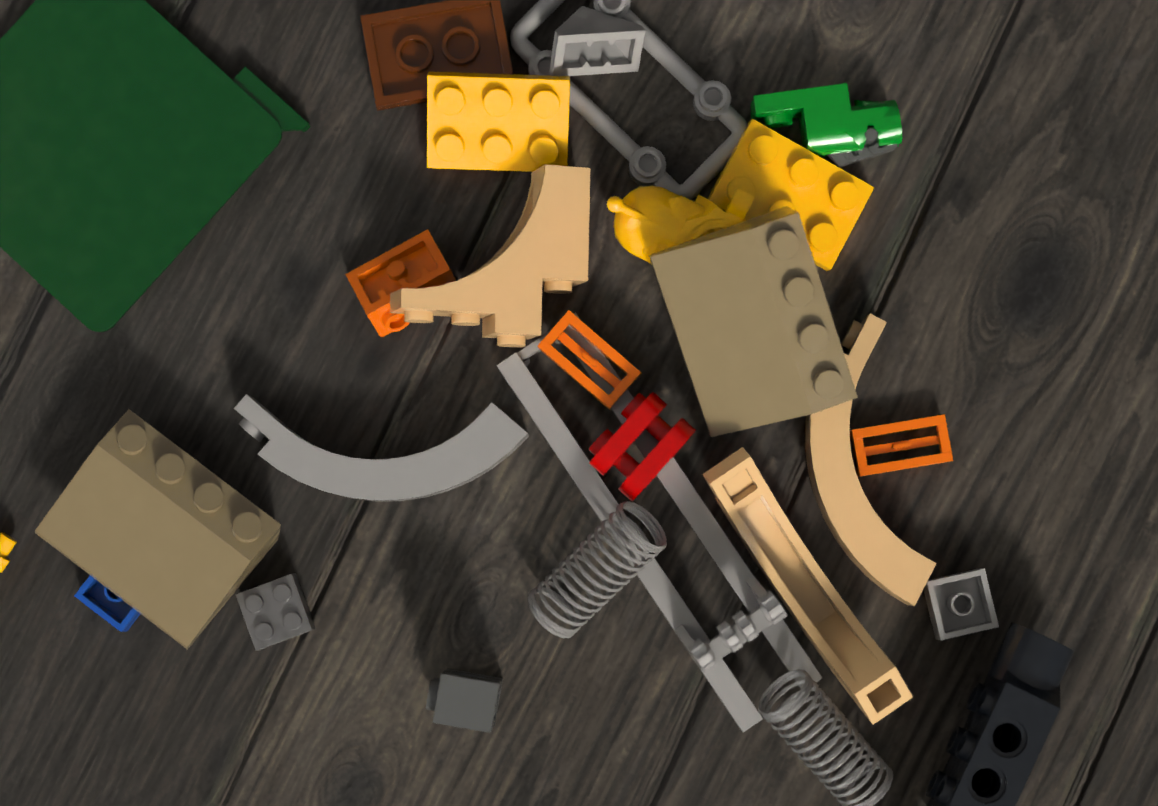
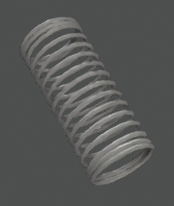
M623 501L616 507V512L609 514V519L603 520L601 526L595 528L594 533L587 535V540L580 542V547L573 549V554L566 556V561L560 562L559 567L554 568L552 574L545 577V581L538 583V587L529 592L528 603L535 619L551 634L560 638H571L581 629V626L588 622V619H591L595 613L602 609V606L609 602V599L616 596V592L623 589V585L630 582V578H634L638 572L644 569L645 565L652 561V558L656 557L666 548L667 538L659 522L650 512L634 502ZM623 509L631 512L643 522L654 538L656 546L649 542L644 532L635 522L624 515ZM616 516L618 522L612 520V518ZM609 523L611 529L605 527V525ZM615 526L620 528L632 540L637 549L620 535ZM602 530L604 536L598 534V531ZM608 533H610L611 535H613L618 541L621 542V544H622V545L626 548V550L628 551L629 555H627L626 553H624V552L612 541V539L609 537ZM595 537L596 542L591 541V538ZM600 539L615 550L623 563L606 550ZM593 546L608 557L616 570L608 566L598 556ZM643 549L648 551L649 554L644 553ZM586 553L591 555L602 565V567L606 570L610 578L601 573L591 563V561L586 556ZM634 553L640 555L642 561L637 560ZM578 559L586 563L596 573L603 585L594 580L583 569ZM627 560L634 563V568L629 567ZM571 566L578 569L591 582L596 592L587 587L576 576ZM620 567L626 569L627 575L622 574ZM564 573L570 575L585 590L589 599L579 593L575 586L567 580ZM613 574L619 576L620 582L615 581ZM557 579L565 583V585L579 598L582 606L576 603L570 597V595L560 587V585L557 582ZM606 581L612 583L613 588H608ZM550 586L557 589L563 597L551 590ZM600 589L605 590L606 595H601ZM539 593L545 607L559 620L571 625V629L563 628L550 620L538 606L535 594ZM543 595L552 599L565 612L569 620L558 614ZM593 596L598 597L599 602H595ZM565 599L573 606V608H574V610H575L576 613H574L573 609H572L571 606L565 601ZM586 603L591 604L592 609H588ZM579 609L585 612V616L580 615Z
M806 670L787 672L777 678L766 689L759 701L758 712L768 723H772V728L778 730L779 736L785 738L786 744L791 745V749L793 752L798 753L800 760H804V764L811 768V772L817 775L818 780L824 782L825 788L830 790L833 797H837L836 800L841 806H851L850 804L865 798L877 786L885 769V780L877 792L869 799L853 806H874L884 797L893 781V770L877 755V752L864 740V737L858 733V730L851 725V722L845 718V715L838 710V707L832 703V700L825 695V692L819 688V685L812 680V677ZM798 677H805V680L794 682L785 687L779 693H777L776 696L770 701L765 711V707L768 701L779 688H781L784 684L791 681L792 679ZM804 684L800 691L783 701L776 711L769 713L773 704L783 694L798 685ZM810 691H815V695L809 697ZM818 698L822 700L821 703L815 704ZM812 700L807 709L797 715L791 723L783 726L788 717L793 715L803 704ZM824 706H828V710L822 711ZM819 707L814 716L804 722L796 732L790 733L793 726L801 722L810 711ZM831 713L835 714L834 718L829 719ZM826 715L822 722L811 729L803 739L796 741L799 734L807 730L817 718ZM837 721H841V725L836 726ZM833 722L829 729L819 735L809 747L802 749L805 742L813 738L824 725ZM844 728L848 729V732L842 733ZM839 729L835 737L822 745L815 755L809 756L812 749L819 746L832 732ZM850 736H854V740L849 741ZM846 737L843 743L830 751L822 762L815 764L818 757L826 753L839 739ZM857 743H861V747L855 748ZM852 744L850 750L838 757L828 770L822 771L824 765L837 757L844 747ZM866 750L867 754L862 755L863 751ZM859 751L856 758L850 760L843 767H841L849 759L851 754ZM870 757L874 759L873 762H869ZM866 758L863 765L849 773L859 760ZM841 767L834 777L828 779L831 772ZM880 769L873 784L863 794L853 800L846 801L847 796L858 791L868 782L874 771ZM848 774L840 785L834 786L837 780ZM867 774V776L856 787L852 789L855 783Z

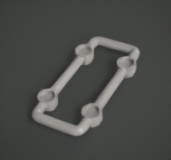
M539 0L511 30V47L529 65V75L551 76L549 68L552 51H540L528 40V37L565 0ZM594 0V10L642 25L646 30L643 48L694 96L693 107L697 115L708 121L720 120L731 131V135L680 185L666 172V160L661 151L655 147H640L571 80L569 105L629 161V174L635 183L641 186L654 185L662 187L692 200L725 167L748 123L730 105L731 94L727 86L720 81H704L630 10V0Z

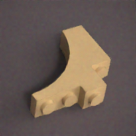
M545 164L531 172L530 189L522 215L509 238L495 255L479 269L457 281L426 288H401L391 293L390 313L404 314V321L409 323H432L433 316L451 317L452 325L459 326L480 325V318H482V337L497 338V346L525 347L526 340L541 336L542 285H544V292L567 294L572 293V287L588 281L590 168Z

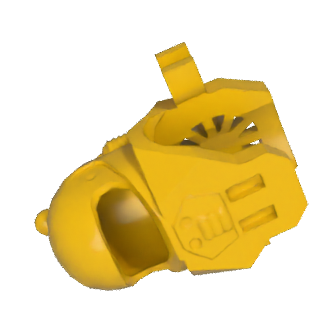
M639 186L630 191L623 199L618 196L610 197L607 200V207L611 212L615 213L613 228L618 242L629 253L652 265L649 257L651 254L744 222L743 220L755 196L737 188L724 212L712 201L699 194L696 201H692L662 187Z

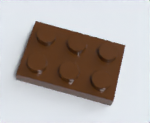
M447 0L360 16L375 104L378 111L427 102L428 72L513 74L500 0Z

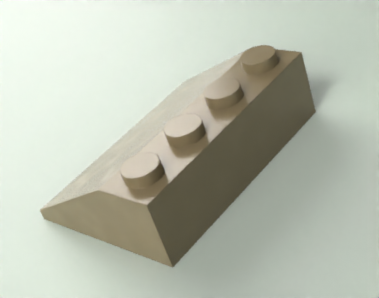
M786 206L649 255L711 437L814 414L858 398L798 211Z
M128 409L96 445L38 525L35 533L188 650L278 541L281 524Z

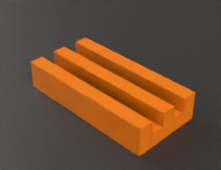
M570 310L566 312L537 346L538 349L609 410L641 375V372ZM570 325L627 375L620 381L570 338L564 330ZM556 340L561 342L612 386L614 390L608 395L557 351L552 344Z
M945 414L850 430L858 477L953 461ZM936 426L937 435L864 447L863 438ZM939 445L941 452L940 454L868 465L866 459L867 456Z

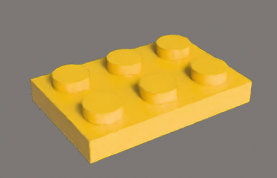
M428 72L427 168L533 172L545 164L568 166L570 76Z
M752 119L748 122L708 199L725 212L737 188L754 195L755 198L743 221L786 206L798 211L815 265L828 271L832 269L875 187Z

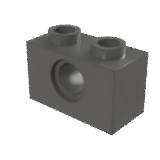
M447 668L441 673L440 678H434V681L431 680L426 710L434 711L432 723L491 733L496 723L503 678Z

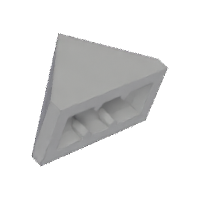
M581 6L555 30L549 74L551 76H580L638 72L646 30L642 25Z

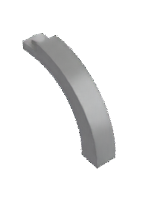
M247 394L234 408L244 417L238 424L259 442L265 436L270 439L259 451L258 455L273 467L295 480L321 491L368 501H405L426 498L450 491L475 480L493 469L510 456L529 437V434L491 402L469 426L440 445L405 457L361 459L331 453L304 440L255 398Z

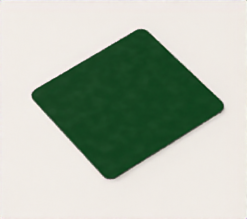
M35 0L0 39V247L88 329L95 332H106L116 325L281 142L282 128L274 117L145 0Z

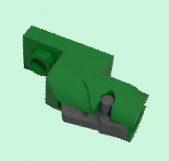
M847 83L754 95L750 104L751 119L764 123L770 129L789 126L793 124L792 119L798 118L802 146L820 157L828 156L838 167L894 151L902 143V125L896 101L854 100V106H851Z

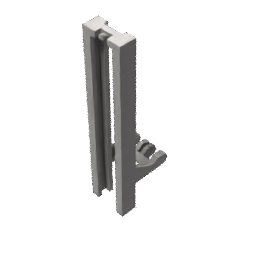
M570 325L564 330L570 338L622 381L604 354ZM547 332L519 352L514 353L499 363L497 368L602 523L603 520L609 519L610 513L616 512V507L619 504L595 468L589 464V459L527 369V366L530 364L529 357L541 352L537 346L549 333ZM558 340L555 341L556 344H561ZM577 357L592 381L609 395L614 388ZM628 390L611 408L621 424L627 420L621 415V412L633 399ZM645 431L635 442V445L645 458L659 441L649 432ZM673 457L658 473L657 477L749 614L745 615L740 610L731 616L735 624L730 626L726 621L722 622L716 627L719 634L713 639H709L655 558H652V561L637 573V577L742 732H745L763 718L722 659L727 654L737 651L743 647L742 644L752 641L762 631L789 672L793 670H806L816 683L823 678L783 619L787 617V614L771 591L767 592L753 576ZM614 516L612 520L618 522L617 517ZM607 523L605 527L611 529L609 523ZM615 526L620 535L637 549L632 540L620 528ZM609 533L615 544L624 553L629 555L628 551L621 544V542ZM643 549L644 553L649 554L648 551ZM634 553L636 559L642 561L641 556ZM627 560L629 565L634 568V563ZM798 677L794 680L795 682L805 680V677ZM804 684L798 685L799 688L802 689Z

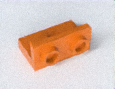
M428 229L345 274L367 317L380 337L400 331L409 325V322L404 321V314L390 313L391 293L401 288H426L456 281Z

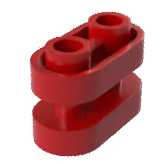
M639 392L621 412V415L627 419L614 434L607 428L588 449L595 455L589 464L602 476L606 475L614 466L627 478L618 490L631 502L640 495L697 431L683 417L673 427L667 424L659 415L668 404L654 392L647 398ZM647 431L659 443L639 463L627 451Z

